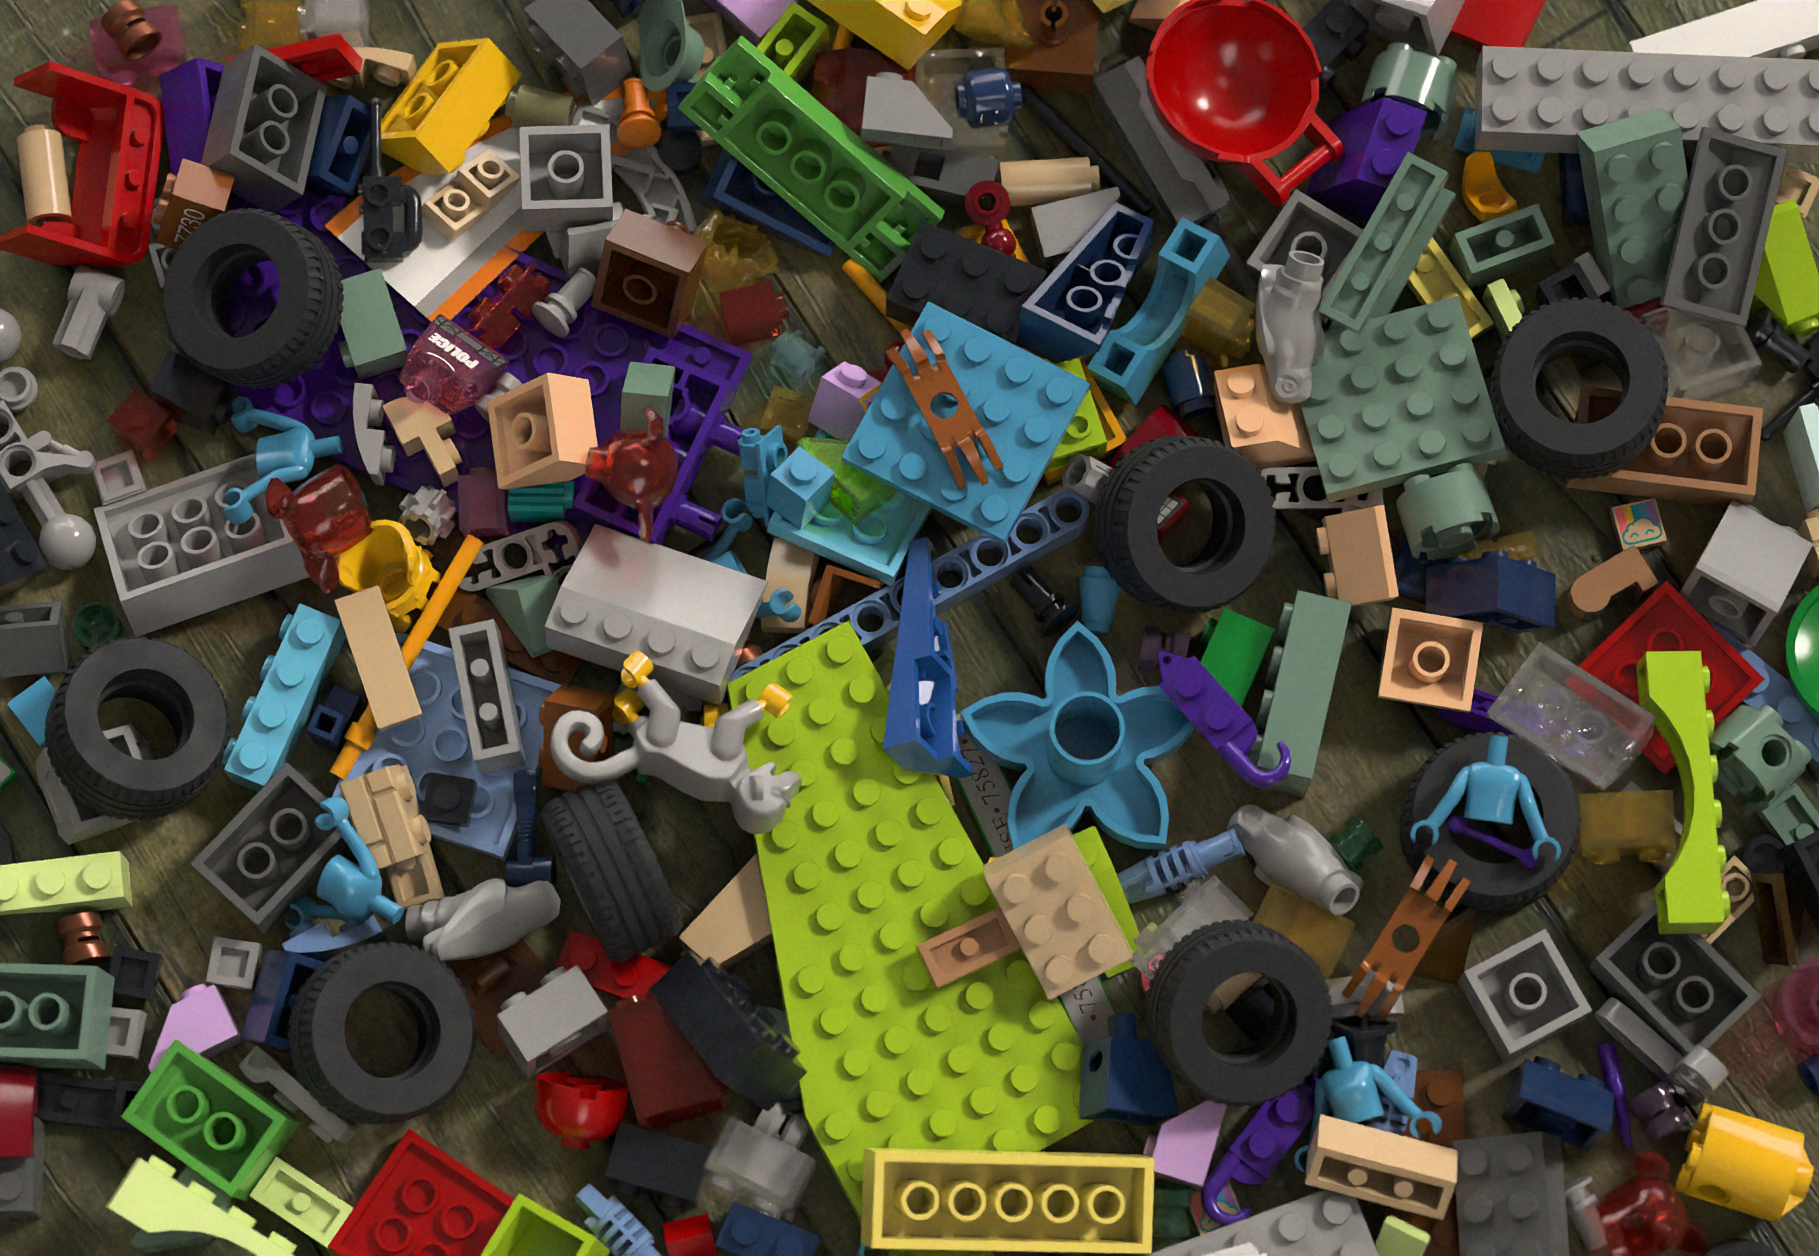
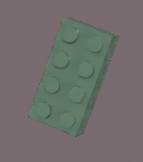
M1663 108L1576 132L1596 263L1610 286V292L1607 297L1608 302H1611L1613 306L1618 305L1622 309L1662 296L1688 186L1681 127Z
M1298 590L1294 603L1285 602L1275 637V640L1283 642V646L1274 647L1265 681L1266 684L1273 685V690H1264L1255 724L1256 727L1263 728L1262 735L1257 734V739L1249 751L1248 758L1261 771L1273 770L1280 761L1277 743L1282 741L1290 750L1292 762L1289 772L1282 781L1274 786L1262 789L1304 798L1313 777L1352 605L1350 602Z
M0 963V1064L19 1067L37 1066L42 1068L105 1070L115 977L97 966Z

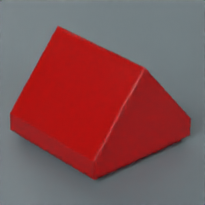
M708 1213L662 1224L669 1256H718Z

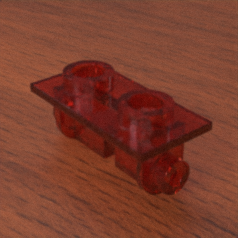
M535 263L524 264L521 268L515 264L498 281V284L502 287L501 290L491 300L487 297L483 298L470 311L468 317L472 321L464 331L471 333L479 330L482 335L478 340L483 346L491 351L496 346L501 348L522 324L510 311L515 307L525 317H528L532 313L534 303L542 302L549 295L547 290L550 288L551 283L540 273L535 277L530 274L537 267Z

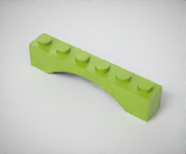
M1701 651L1645 652L1636 665L1640 710L1656 726L1670 748L1680 774L1684 795V824L1679 847L1667 873L1655 888L1659 934L1715 933L1725 922V919L1729 917L1730 898L1728 891L1722 890L1720 873L1725 872L1726 853L1724 846L1718 845L1716 829L1720 828L1722 823V807L1719 800H1714L1713 783H1716L1718 778V762L1715 755H1710L1709 738H1712L1714 733L1713 713L1711 710H1706L1705 694L1710 689V672L1708 666H1702Z

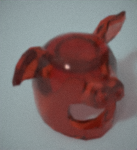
M646 406L644 412L648 422V429L626 428L614 432L601 446L590 447L586 458L585 476L602 483L617 502L637 509L640 539L648 543L653 532V508L663 504L673 492L678 476V457L672 443L664 437L663 418L652 407Z
M337 464L307 480L293 492L279 478H271L265 491L264 502L268 514L274 519L283 520L292 540L305 553L304 569L310 578L320 586L323 593L332 592L339 582V569L335 558L353 548L375 531L356 478L347 467Z
M1646 1152L1634 1156L1632 1164L1636 1169L1637 1175L1617 1185L1594 1201L1603 1225L1607 1246L1612 1256H1664L1677 1246L1680 1250L1687 1253H1699L1708 1248L1705 1233L1700 1223L1689 1220L1686 1208L1678 1193L1668 1183L1670 1176L1669 1163L1661 1154Z

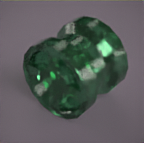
M1352 815L1344 822V829L1339 834H1331L1326 839L1343 859L1347 867L1356 874L1364 867V860L1369 855L1376 856L1383 849V845L1375 833L1359 818Z

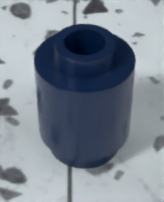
M1186 349L1169 355L1167 357L1168 363L1163 365L1161 370L1173 410H1178L1181 419H1192L1212 412L1215 409L1213 400L1216 395L1205 356L1201 354L1195 355L1193 349Z

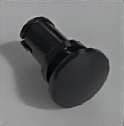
M1760 308L1747 320L1746 326L1740 330L1738 342L1743 346L1753 342L1752 346L1757 352L1765 351L1784 366L1789 373H1796L1797 368L1794 364L1801 369L1808 360L1810 351L1803 348L1784 333L1782 325L1778 321H1770L1772 311L1769 308Z
M1031 565L1023 568L1021 572L1025 575L1024 579L1031 586H1028L1018 573L1010 581V586L1034 610L1033 617L1039 623L1044 622L1041 633L1045 637H1050L1060 632L1073 620L1079 610V606L1075 602L1064 604L1065 597L1060 592L1054 593Z

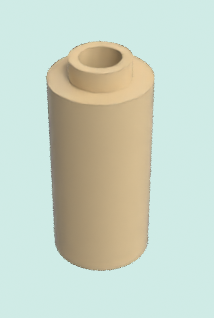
M45 124L29 126L24 130L25 133L17 137L27 224L39 227L50 220H61L70 223L72 221L61 133L52 130L51 126Z
M1089 157L999 162L1000 184L1008 192L1011 206L1049 204L1100 191L1098 165L1090 166Z

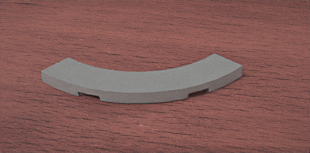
M578 101L570 126L580 125L584 113L603 119L607 122L606 125L610 126V130L612 126L616 129L618 128L620 119L599 108ZM653 145L640 149L633 148L623 158L611 154V171L634 194L644 214H651L652 219L664 224L668 221L680 222L688 229L689 234L698 237L693 212L684 189L673 170L661 161L658 151ZM693 308V310L691 311V313L689 314L688 317H691V318H692L694 308Z

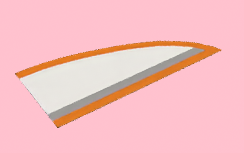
M620 86L594 107L620 119L623 111ZM668 88L659 92H652L648 89L649 108L654 112L655 120L658 123L667 117ZM581 96L575 99L574 110L578 101L590 104ZM585 113L580 122V125L607 124L603 119ZM504 114L490 120L488 130L480 138L473 141L465 152L466 158L459 168L487 149H491L521 176L519 129L511 126L512 118L506 117ZM612 126L610 130L611 154L623 158L633 148H628L617 139V129ZM404 165L389 176H401V184L410 185L416 189L421 197L423 206L424 201L455 181L458 169L450 174L423 175ZM520 177L519 183L489 213L454 241H451L422 215V241L419 247L412 253L403 254V262L366 264L373 270L381 268L385 281L432 323L438 315L450 321L519 256V254L508 247L522 253L545 231L523 232ZM360 195L332 218L325 227L364 261L361 244V231H364L363 214H359V203H363V195ZM404 204L393 206V232H402V235L405 234Z

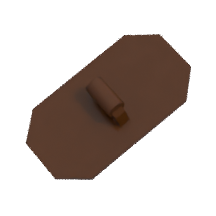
M523 938L505 950L486 956L465 960L443 961L446 964V968H450L454 972V976L459 978L461 987H464L467 991L465 994L470 998L471 1004L469 1005L474 1011V1015H472L476 1023L474 1029L493 1052L511 1055L498 1036L497 1015L503 1012L500 1006L520 992H524L528 996L542 987L540 981L549 974L548 970Z

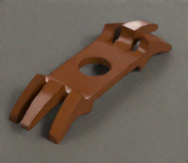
M908 329L901 331V337L914 362L917 373L912 375L910 367L894 347L887 350L886 354L899 372L906 388L913 396L939 445V449L949 466L958 489L961 490L967 487L954 452L957 448L965 457L981 486L988 484L989 480L973 440L977 439L996 472L1004 467L987 432L978 421L956 380L941 346L930 330L922 332L924 340L936 361L935 364L931 365L928 356ZM948 394L956 399L958 409L952 417L943 419L933 414L930 406L936 396Z
M1429 855L1424 859L1403 899L1371 951L1341 993L1349 999L1371 969L1376 972L1355 1011L1357 1016L1363 1017L1388 981L1392 982L1394 986L1377 1017L1385 1021L1411 974L1471 882L1463 877L1442 908L1436 904L1457 865V862L1450 859L1425 895L1422 896L1417 892L1435 860ZM1401 925L1413 926L1420 935L1419 945L1411 952H1401L1392 943V934Z

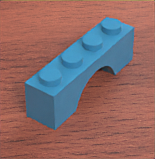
M1183 217L1181 218L1158 254L1157 273L1143 305L1126 325L1117 330H1110L1100 351L1096 352L1087 366V369L1100 387L1135 406L1137 405L1230 257L1220 236Z

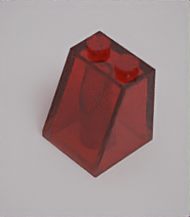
M643 995L627 997L616 1002V1009L608 1011L640 1127L655 1130L732 1108L727 1085L719 1081L654 998L644 1000Z

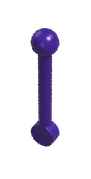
M1455 815L1448 820V828L1452 833L1463 832L1518 858L1524 868H1532L1539 862V854L1537 860H1535L1532 856L1531 848L1523 851L1466 824L1461 816Z

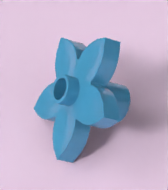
M1079 621L1058 640L1049 656L1044 679L1045 699L1021 692L1000 693L985 697L960 711V720L964 721L966 732L973 744L987 758L1000 766L1024 771L1015 784L1008 803L1007 834L1011 851L1065 823L1072 833L1080 822L1083 813H1089L1100 829L1118 842L1138 849L1163 851L1166 845L1169 822L1167 799L1159 780L1147 765L1162 761L1179 750L1191 735L1194 726L1162 692L1159 686L1141 687L1129 691L1122 696L1117 695L1116 672L1110 654L1099 638Z

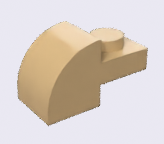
M408 397L398 398L382 405L386 417L407 457L424 449L443 487L460 480L455 465L461 463L462 460L449 437L455 434L456 431L452 419L440 405L438 407L437 403L429 399L422 404H416Z

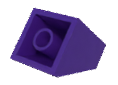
M1384 97L1333 117L1329 128L1343 143L1345 155L1336 162L1328 161L1314 172L1305 195L1327 208L1369 221L1407 152L1414 154L1427 111Z

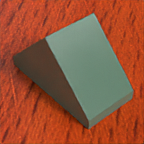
M630 362L622 390L619 451L665 456L675 366Z
M525 574L486 588L485 594L532 658L554 650L546 645L544 626L560 589L556 576Z

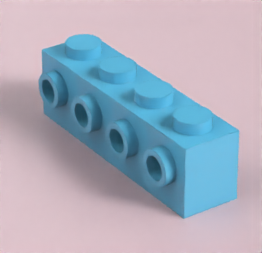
M300 603L294 615L289 613L286 616L279 632V639L282 640L276 656L269 655L260 674V680L264 681L257 698L251 696L248 699L241 715V721L245 724L238 739H230L222 759V763L226 764L224 771L231 782L259 792L287 762H290L345 641L346 633L340 619Z

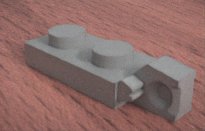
M256 1045L239 1065L240 1069L253 1084H272L278 1090L273 1097L289 1111L295 1114L300 1108L312 1119L308 1127L328 1144L333 1139L347 1144L356 1134L357 1128L346 1118H340L336 1113L326 1110L327 1107H322L317 1099H313L309 1095V1090H305L302 1080L300 1081L292 1071L286 1069L261 1046Z

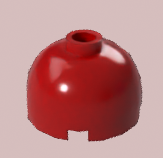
M544 1072L538 1074L534 1095L535 1112L539 1123L550 1134L562 1137V1146L572 1149H588L590 1141L603 1140L615 1133L624 1118L628 1103L629 1088H627V1084L615 1079L586 1074L587 1079L570 1078L571 1072Z

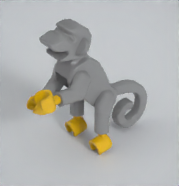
M640 651L633 652L623 663L624 669L621 671V680L629 688H625L615 697V705L612 711V718L617 723L622 725L628 723L630 725L628 732L634 738L632 748L604 761H583L571 752L568 738L573 732L585 734L586 737L582 740L579 751L585 757L594 756L600 750L604 738L601 721L589 712L575 710L562 715L553 728L550 741L551 755L558 769L569 778L581 783L599 784L604 781L609 782L636 768L638 773L657 776L678 790L701 801L730 802L736 822L741 829L751 834H764L781 823L786 808L790 807L791 800L798 794L802 778L794 771H787L774 776L776 770L774 762L767 763L755 770H750L747 753L743 745L745 729L762 720L765 710L777 719L781 718L790 707L788 702L793 698L790 693L781 686L772 683L764 689L758 701L750 699L729 711L727 703H721V706L707 703L703 708L700 725L681 722V713L677 705L655 679L649 680L647 678L653 671V665L650 659ZM636 687H638L639 690H638V692H635V691L632 690L631 688H636ZM644 703L650 709L649 719L646 716L640 717L637 714L644 707Z

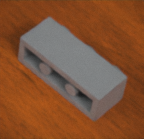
M491 619L450 628L451 645L475 764L481 774L527 764L502 634L495 620Z

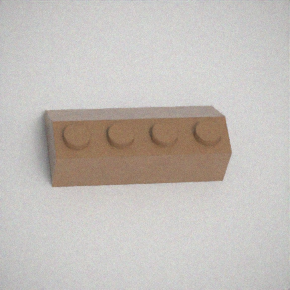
M1581 386L1574 423L1588 424L1608 417L1618 408L1622 399V391ZM1667 396L1663 417L1657 433L1652 438L1649 446H1646L1645 451L1637 456V459L1633 462L1630 461L1628 466L1619 468V471L1615 473L1610 472L1608 476L1602 477L1600 475L1598 478H1586V480H1579V478L1568 480L1566 478V487L1728 508L1732 499L1740 504H1750L1756 494L1763 408Z

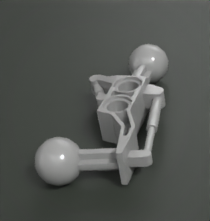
M0 309V363L14 356L20 347L22 335L16 318L6 310ZM4 400L0 401V424L9 425V430L3 438H0V482L11 500L17 499L19 502L25 499L40 523L42 530L39 535L38 548L46 562L59 570L71 571L81 568L94 554L96 548L95 532L93 527L84 518L65 513L48 484L70 473L91 474L94 472L97 462L91 452H80L67 444L62 445L54 441L47 431H40L27 439ZM50 449H52V450H54V451H56V452H58V453H60V454H53V453H46V452L49 451ZM18 462H32L29 472L25 475H11L13 467Z

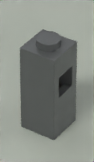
M893 144L891 151L884 149L882 157L936 204L965 211V198L969 189L980 181L991 180L997 182L1000 160L954 149L948 151ZM982 196L979 200L980 208L989 211L993 196Z

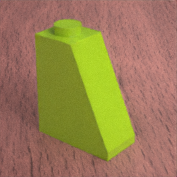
M1791 199L1774 206L1750 312L1754 314L1760 308H1769L1772 311L1770 321H1778L1782 325L1784 333L1787 335L1794 333L1796 338H1800L1819 329V273L1795 199Z

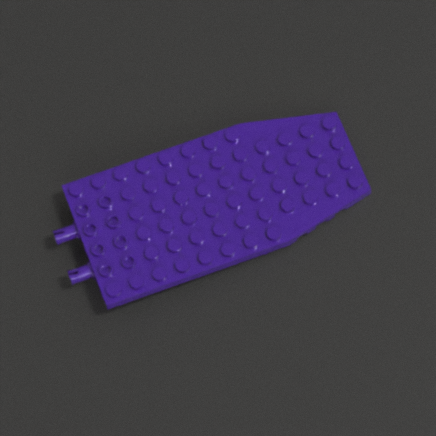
M303 193L301 197L275 212V214L302 226L320 238L323 245L327 246L330 253L333 254L342 280L373 270L325 227L332 218L353 201L328 194L326 197ZM238 196L232 210L240 208L261 209ZM506 246L519 254V256L449 321L482 346L487 347L506 360L508 363L495 366L479 355L477 350L455 335L452 336L443 329L437 328L386 282L412 364L360 380L354 366L345 367L338 346V342L346 340L340 325L338 326L337 334L335 333V339L332 344H329V349L323 354V357L315 362L312 369H308L307 373L302 376L299 375L294 381H289L284 385L279 384V386L274 388L269 387L268 389L245 388L225 381L226 385L238 395L247 397L256 409L289 417L303 423L312 431L315 440L339 436L343 447L342 453L325 456V458L370 477L362 460L355 434L353 419L355 383L372 384L379 396L378 399L383 400L384 404L398 398L407 397L406 392L412 389L411 387L426 389L433 384L426 378L436 382L445 375V371L421 355L425 350L437 355L435 357L448 365L445 362L447 361L452 367L463 373L466 379L488 394H491L496 389V381L505 372L512 374L522 384L545 373L588 379L601 467L570 480L575 483V500L572 504L573 509H566L565 521L571 523L576 528L583 545L594 525L598 524L663 546L670 529H673L676 525L702 536L710 542L716 536L715 529L719 530L723 515L716 514L687 501V494L709 448L712 449L716 446L740 457L738 440L742 437L741 432L745 429L726 422L725 415L753 360V354L686 324H683L676 337L671 339L592 307L593 295L576 312L577 318L571 324L567 323L569 328L568 335L564 338L557 337L538 322L532 312V306L536 302L546 304V297L550 293H557L570 279L566 276L565 271ZM272 260L258 263L246 270L238 278L231 290L227 305V317L235 338L249 335L258 330L270 318L279 298L280 282L276 266ZM168 333L167 336L169 338V341L172 342L171 335H169ZM434 333L442 336L441 338L450 342L449 345L453 344L461 349V352L467 353L470 356L469 361L474 362L476 360L479 363L470 368L465 362H461L456 356L451 355L456 350L455 347L447 352L444 350L445 348L439 347L436 342H432L428 338L432 339L433 337L431 336H436ZM440 339L437 340V341H440V342H441L440 345H442L443 343L446 342V341L442 342ZM418 359H422L435 374L438 373L440 376L434 378ZM630 362L675 366L676 368L665 456L619 451L622 390ZM409 369H410V370H413V371H416V372L420 373L421 375H419V374H417V373H415V372H411V371H409ZM415 375L424 381L421 385L405 382ZM455 382L445 390L460 394L463 399V408L461 405L453 407L447 404L442 399L445 393H447L445 391H442L435 397L439 405L452 419L456 431L455 434L449 437L462 460L461 463L455 465L460 480L443 487L424 449L407 457L385 412L381 427L374 426L375 430H384L390 445L396 448L394 469L392 473L386 472L384 484L406 494L411 493L414 495L421 486H425V488L433 486L434 489L439 491L443 489L447 492L448 498L454 501L456 507L454 515L503 537L549 523H514L510 521L508 489L498 488L490 424L475 408L476 400L451 389L455 385L458 387L457 389L477 398L481 396L461 382ZM552 529L553 537L547 540L549 548H558L562 558L560 562L566 565L574 563L576 560L575 556L565 560L562 546L568 543V538L566 535H558L555 529Z

